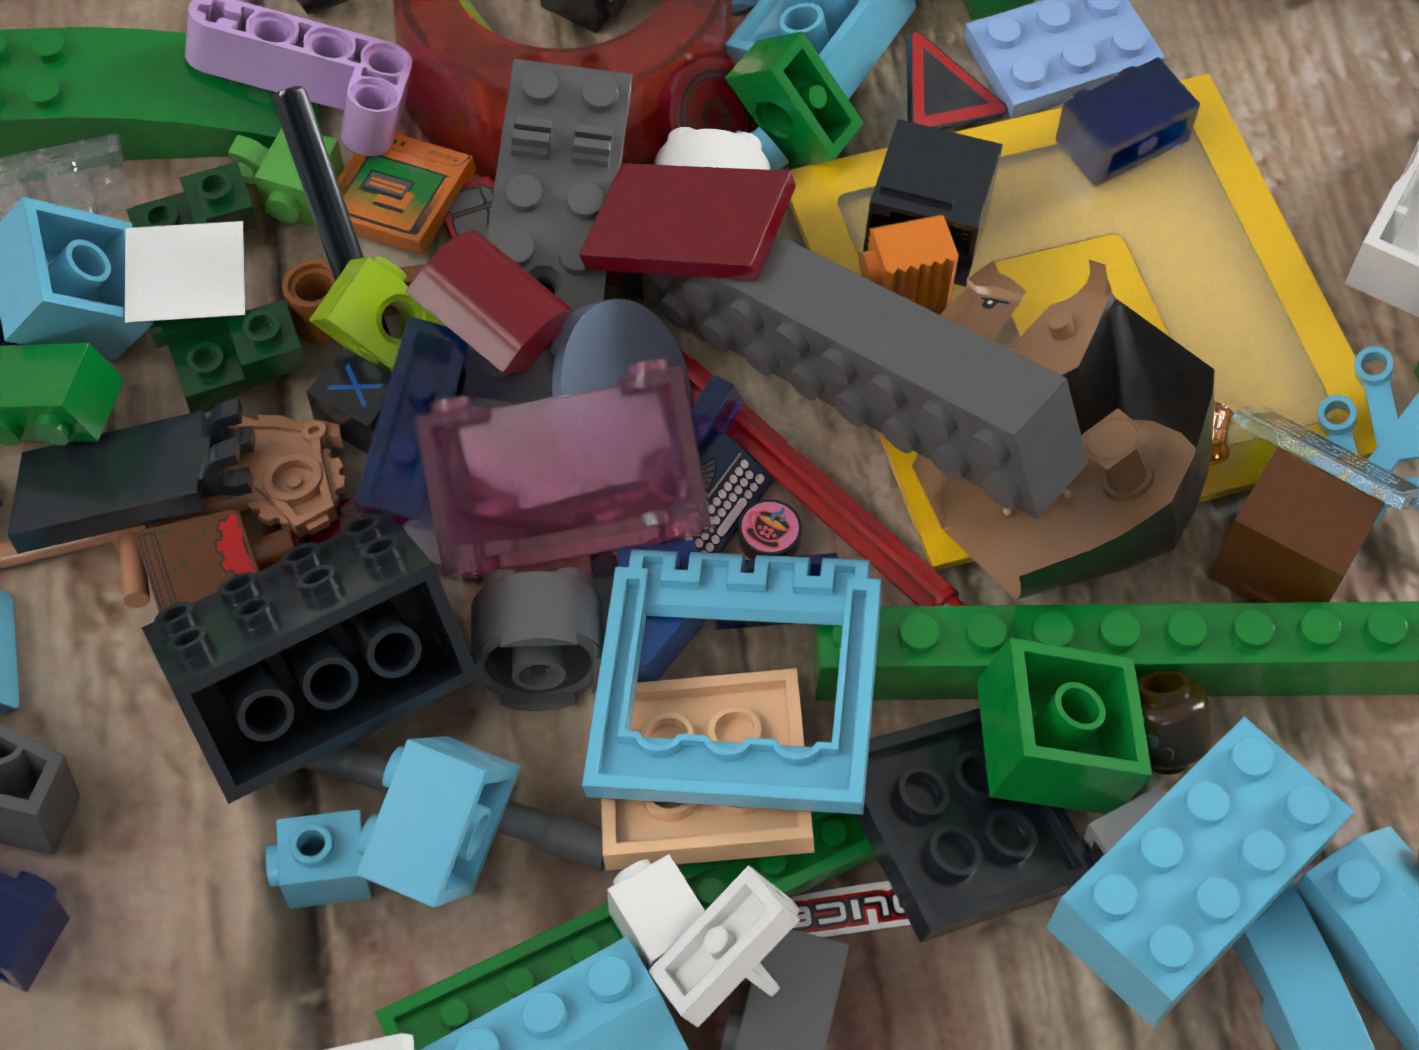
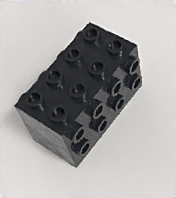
M388 511L380 515L366 514L357 517L343 527L342 533L319 544L304 543L287 551L281 557V562L257 573L244 572L232 576L219 586L217 592L194 603L180 602L162 610L155 617L154 622L141 627L228 804L481 678L433 563Z

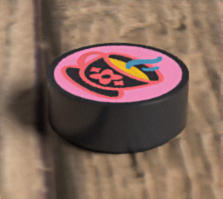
M775 499L757 501L748 506L739 519V546L743 553L754 562L756 555L793 557L801 542V519L798 513L785 502Z

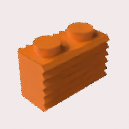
M937 215L869 229V251L860 252L859 254L861 276L940 315L950 305L959 256L945 217Z

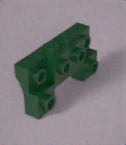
M237 161L179 177L184 191L182 193L126 208L133 228L243 221V232L258 228L254 209ZM285 299L247 310L245 315L153 321L154 324L150 327L156 348L169 346L190 413L201 410L204 413L209 412L217 404L233 399L243 391L260 383L307 369L302 348Z

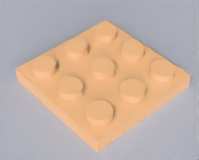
M797 668L637 682L630 731H640L642 737L674 739L678 734L708 735L711 741L743 743L747 738L777 739L780 745L804 746ZM601 798L602 846L606 871L625 869L633 863L648 859L652 864L670 854L677 865L815 852L811 811Z

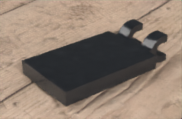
M239 398L217 404L211 410L208 419L204 411L201 410L102 433L98 442H69L66 445H50L22 452L7 535L16 552L20 554L206 510V498L218 495L240 496L252 493L253 474L249 467H242L236 470L226 469V467H233L239 464L240 454L255 451V434L251 426L240 429L228 428V426L242 423L243 407Z

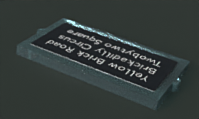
M1246 406L1245 409L1235 411L1231 422L1400 511L1410 508L1419 510L1418 485L1269 408L1254 409Z

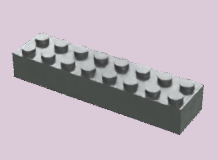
M778 234L775 236L757 281L644 273L654 283L661 301L658 303L660 311L676 327L684 329L688 326L701 333L716 349L722 352H727L730 349L746 358L750 365L761 374L770 376L773 373L790 382L793 388L808 400L815 401L819 398L835 407L851 424L859 427L863 424L868 425L882 433L898 450L905 453H910L912 450L931 460L947 477L957 481L964 478L982 488L990 499L1003 508L1011 509L1014 506L1038 519L1088 464L1067 378Z

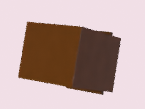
M1276 448L1236 516L1208 578L1254 603L1330 602L1385 502Z

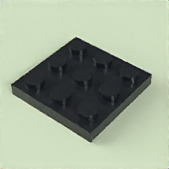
M980 708L869 740L863 814L854 815L920 943L1062 896L1095 865L1063 808L990 797Z

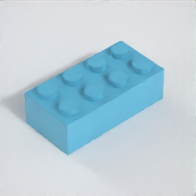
M1243 717L1061 897L1046 929L1154 1028L1330 844L1354 813V810L1246 717Z

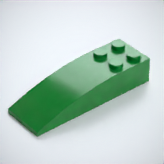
M103 27L0 30V165L229 157L228 151L237 135L251 138L270 149L282 128L272 100L273 94L276 92L194 69L185 58L186 33ZM311 102L320 128L321 104Z

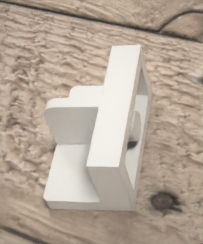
M748 865L648 972L679 1014L696 1027H699L745 978L773 997L780 987L760 962L800 921L797 916L799 908L792 899Z

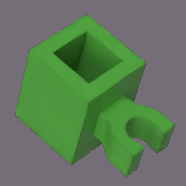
M281 128L270 149L251 138L237 135L228 151L229 159L239 162L238 165L245 183L257 185L264 213L270 214L275 219L284 223L297 222L317 228L283 129ZM322 135L336 178H338L344 169L338 139Z

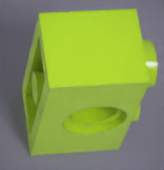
M375 256L374 259L364 257L350 260L309 321L349 351L404 380L407 393H427L463 339L406 293L408 286L404 284L407 276L398 266L380 256ZM389 304L399 311L402 318L400 332L394 338L389 336L382 326V314Z

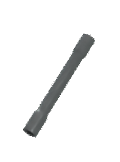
M354 742L302 767L340 781H353L385 793L389 789L383 786L382 781L390 758L364 750ZM508 800L497 832L537 845L545 852L603 871L605 864L601 827L560 813L550 814Z

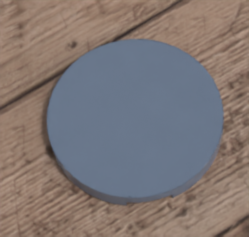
M610 299L585 305L565 320L562 324L563 330L553 340L550 351L555 354L552 372L553 397H547L546 403L554 435L572 466L587 480L596 479L604 485L622 490L648 487L662 480L675 467L688 439L692 417V394L684 357L667 326L645 306L626 299Z

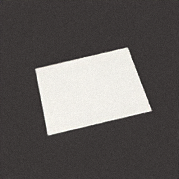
M243 221L126 228L125 323L245 315Z

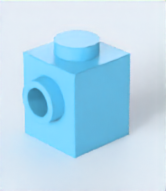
M360 809L276 820L277 844L267 845L265 852L267 877L270 887H280L289 909L372 899L371 881L356 875L363 857L362 854L357 852V843L365 825Z

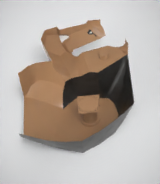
M994 260L967 279L969 286L940 314L991 341L994 340L1026 293L1010 277L998 272ZM1089 260L1090 275L1087 283L1070 298L1050 305L1009 348V350L1067 378L1088 461L1087 466L1066 488L1072 491L1071 499H1066L1063 494H1060L1038 519L1014 506L1011 508V515L1005 516L1003 514L1004 508L990 499L982 488L964 478L957 481L947 477L926 457L917 453V458L912 465L942 530L1016 600L1127 570L1174 550L1197 508L1209 471L1214 430L1215 369L1116 299L1108 281L1105 264Z

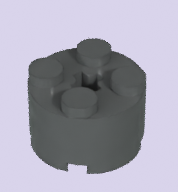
M565 567L555 572L528 571L518 573L511 569H496L489 572L483 579V588L477 593L471 604V655L481 677L472 682L476 691L486 698L487 688L501 695L502 706L521 711H550L571 706L577 703L576 693L592 685V694L596 692L604 645L601 597L590 585L589 575L584 570L575 567Z

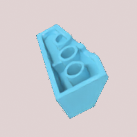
M1388 826L1356 837L1306 872L1295 888L1304 901L1336 965L1405 1049L1419 1050V859L1393 828Z

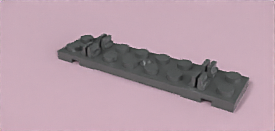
M513 59L486 239L537 281L549 283L555 290L554 294L572 308L567 315L568 318L572 313L585 305L604 301L608 271L585 269L579 253L622 164L633 74ZM470 346L446 502L447 516L574 532L581 474L572 466L563 453L550 423L546 398L553 397L552 372L555 354L550 350H543L529 371L502 373Z

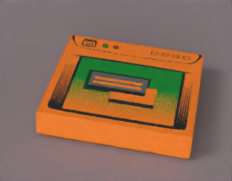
M396 134L391 148L382 155L365 156L354 153L337 180L356 235L424 255L442 226L446 212L464 183L470 181L476 171V166L471 155Z

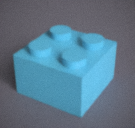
M22 196L0 221V319L4 340L23 345L90 343L105 360L115 362L154 324L153 321L125 323L126 228H133L132 223Z
M449 736L407 739L405 747H398L393 752L386 766L382 783L383 786L389 789L379 814L373 813L369 817L359 836L357 852L362 854L363 857L356 875L431 907H437L472 895L521 766Z

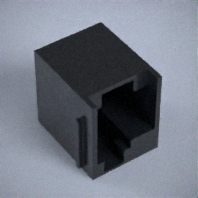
M898 119L870 200L863 252L869 251V229L943 215L959 255L953 284L966 287L990 208L1003 144Z

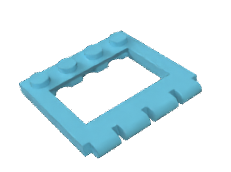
M632 549L629 567H615L582 781L585 796L863 814L882 598L881 579H870V560L823 558L821 575L810 576V557L756 555L754 573H744V554L691 552L688 570H679V551ZM646 616L842 626L832 743L816 742L813 747L780 745L777 739L747 738L743 743L711 741L708 735L678 734L674 739L642 737L640 731H630Z

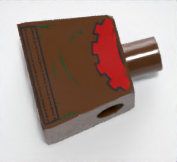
M231 509L152 527L134 533L159 613L176 603H194L217 592L219 586L232 576L244 572L257 573L281 562V557L287 551L297 546L289 527L255 539L241 513Z

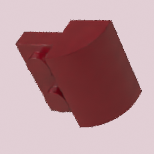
M476 230L462 233L443 246L425 264L406 290V293L502 373L529 371L543 350H551L553 340L563 330L562 324L572 308Z

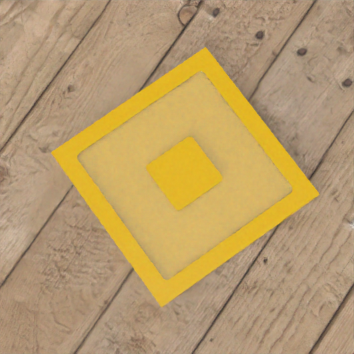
M1210 74L954 132L1003 144L990 208L969 277L994 260L998 272L1010 277L1026 293L993 342L1009 349L1050 305L1075 295L1087 283L1090 275L1089 260L1105 264L1108 281L1116 299L1215 369L1214 430L1209 471L1198 503L1253 489L1276 448L1322 471L1334 468L1332 457L1253 417L1250 413L1274 412L1329 440L1328 435L1319 426L1318 408L1322 401L1330 396L1342 395L1348 397L1353 401L1357 410V424L1352 431L1357 454L1365 460L1369 459L1377 445L1365 388L1355 377L1354 362L1356 357ZM1147 102L1178 137V141L1097 180L1073 152L1069 142L1065 141L1136 105ZM888 147L835 159L830 162L788 170L791 171L796 184L789 205L806 249L861 275L859 254L863 252L870 200ZM968 282L966 287L953 284L950 304L969 286ZM1334 409L1327 413L1325 418L1332 424H1341L1349 418V414L1345 410ZM878 432L929 566L936 572L974 562L975 560L942 530L912 467L917 458V452L912 450L910 453H905L898 450L882 433Z

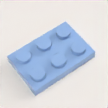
M1041 0L967 23L963 37L995 94L1006 104L1007 114L1010 119L1159 73L1165 60L1164 54L1129 0Z

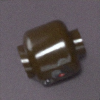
M1156 670L1143 674L1137 679L1151 770L1165 775L1183 772L1189 765L1203 758L1211 746L1210 704L1207 694L1201 686L1190 680L1182 672Z

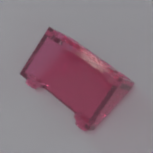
M667 359L648 360L629 365L630 377L619 380L617 382L618 385L489 410L486 407H472L471 397L469 396L453 397L431 403V414L415 416L443 577L453 579L477 578L486 576L489 572L496 569L516 571L590 557L591 554L600 552H617V549L654 545L714 532L682 366L669 368Z

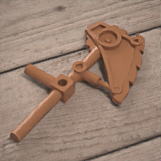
M257 415L259 420L242 416L241 424L228 426V428L240 429L251 426L255 434V451L240 454L239 464L233 467H226V469L236 470L242 467H249L253 474L252 493L240 496L218 495L206 498V510L20 554L16 552L11 541L0 543V569L113 543L118 555H120L124 604L130 608L146 606L150 601L149 582L134 534L138 531L230 509L239 512L250 510L253 515L259 514L258 517L262 523L271 527L279 523L282 529L289 527L299 538L309 533L312 536L331 526L330 523L338 520L336 510L340 504L338 495L346 492L347 480L345 475H342L345 473L343 464L338 457L332 458L331 448L336 447L345 450L339 424L304 418H301V424L281 415Z

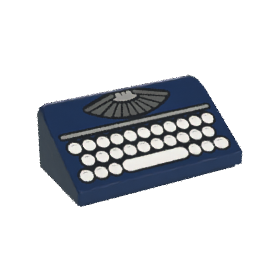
M720 432L655 517L652 524L653 544L695 540L696 552L722 553L738 531L739 519L743 511L751 504L760 501L773 483V477L732 438Z

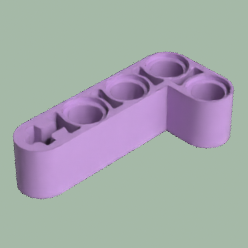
M192 0L189 3L185 58L194 69L274 92L293 86H303L307 90L311 102L344 110L341 140L349 150L360 155L377 156L382 155L391 148L405 109L412 69V57L402 46L239 0Z

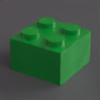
M1010 637L977 679L990 797L1108 814L1126 804L1152 777L1133 658Z

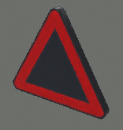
M914 30L906 38L908 122L944 130L1003 117L1007 112V106L1003 101L922 33Z

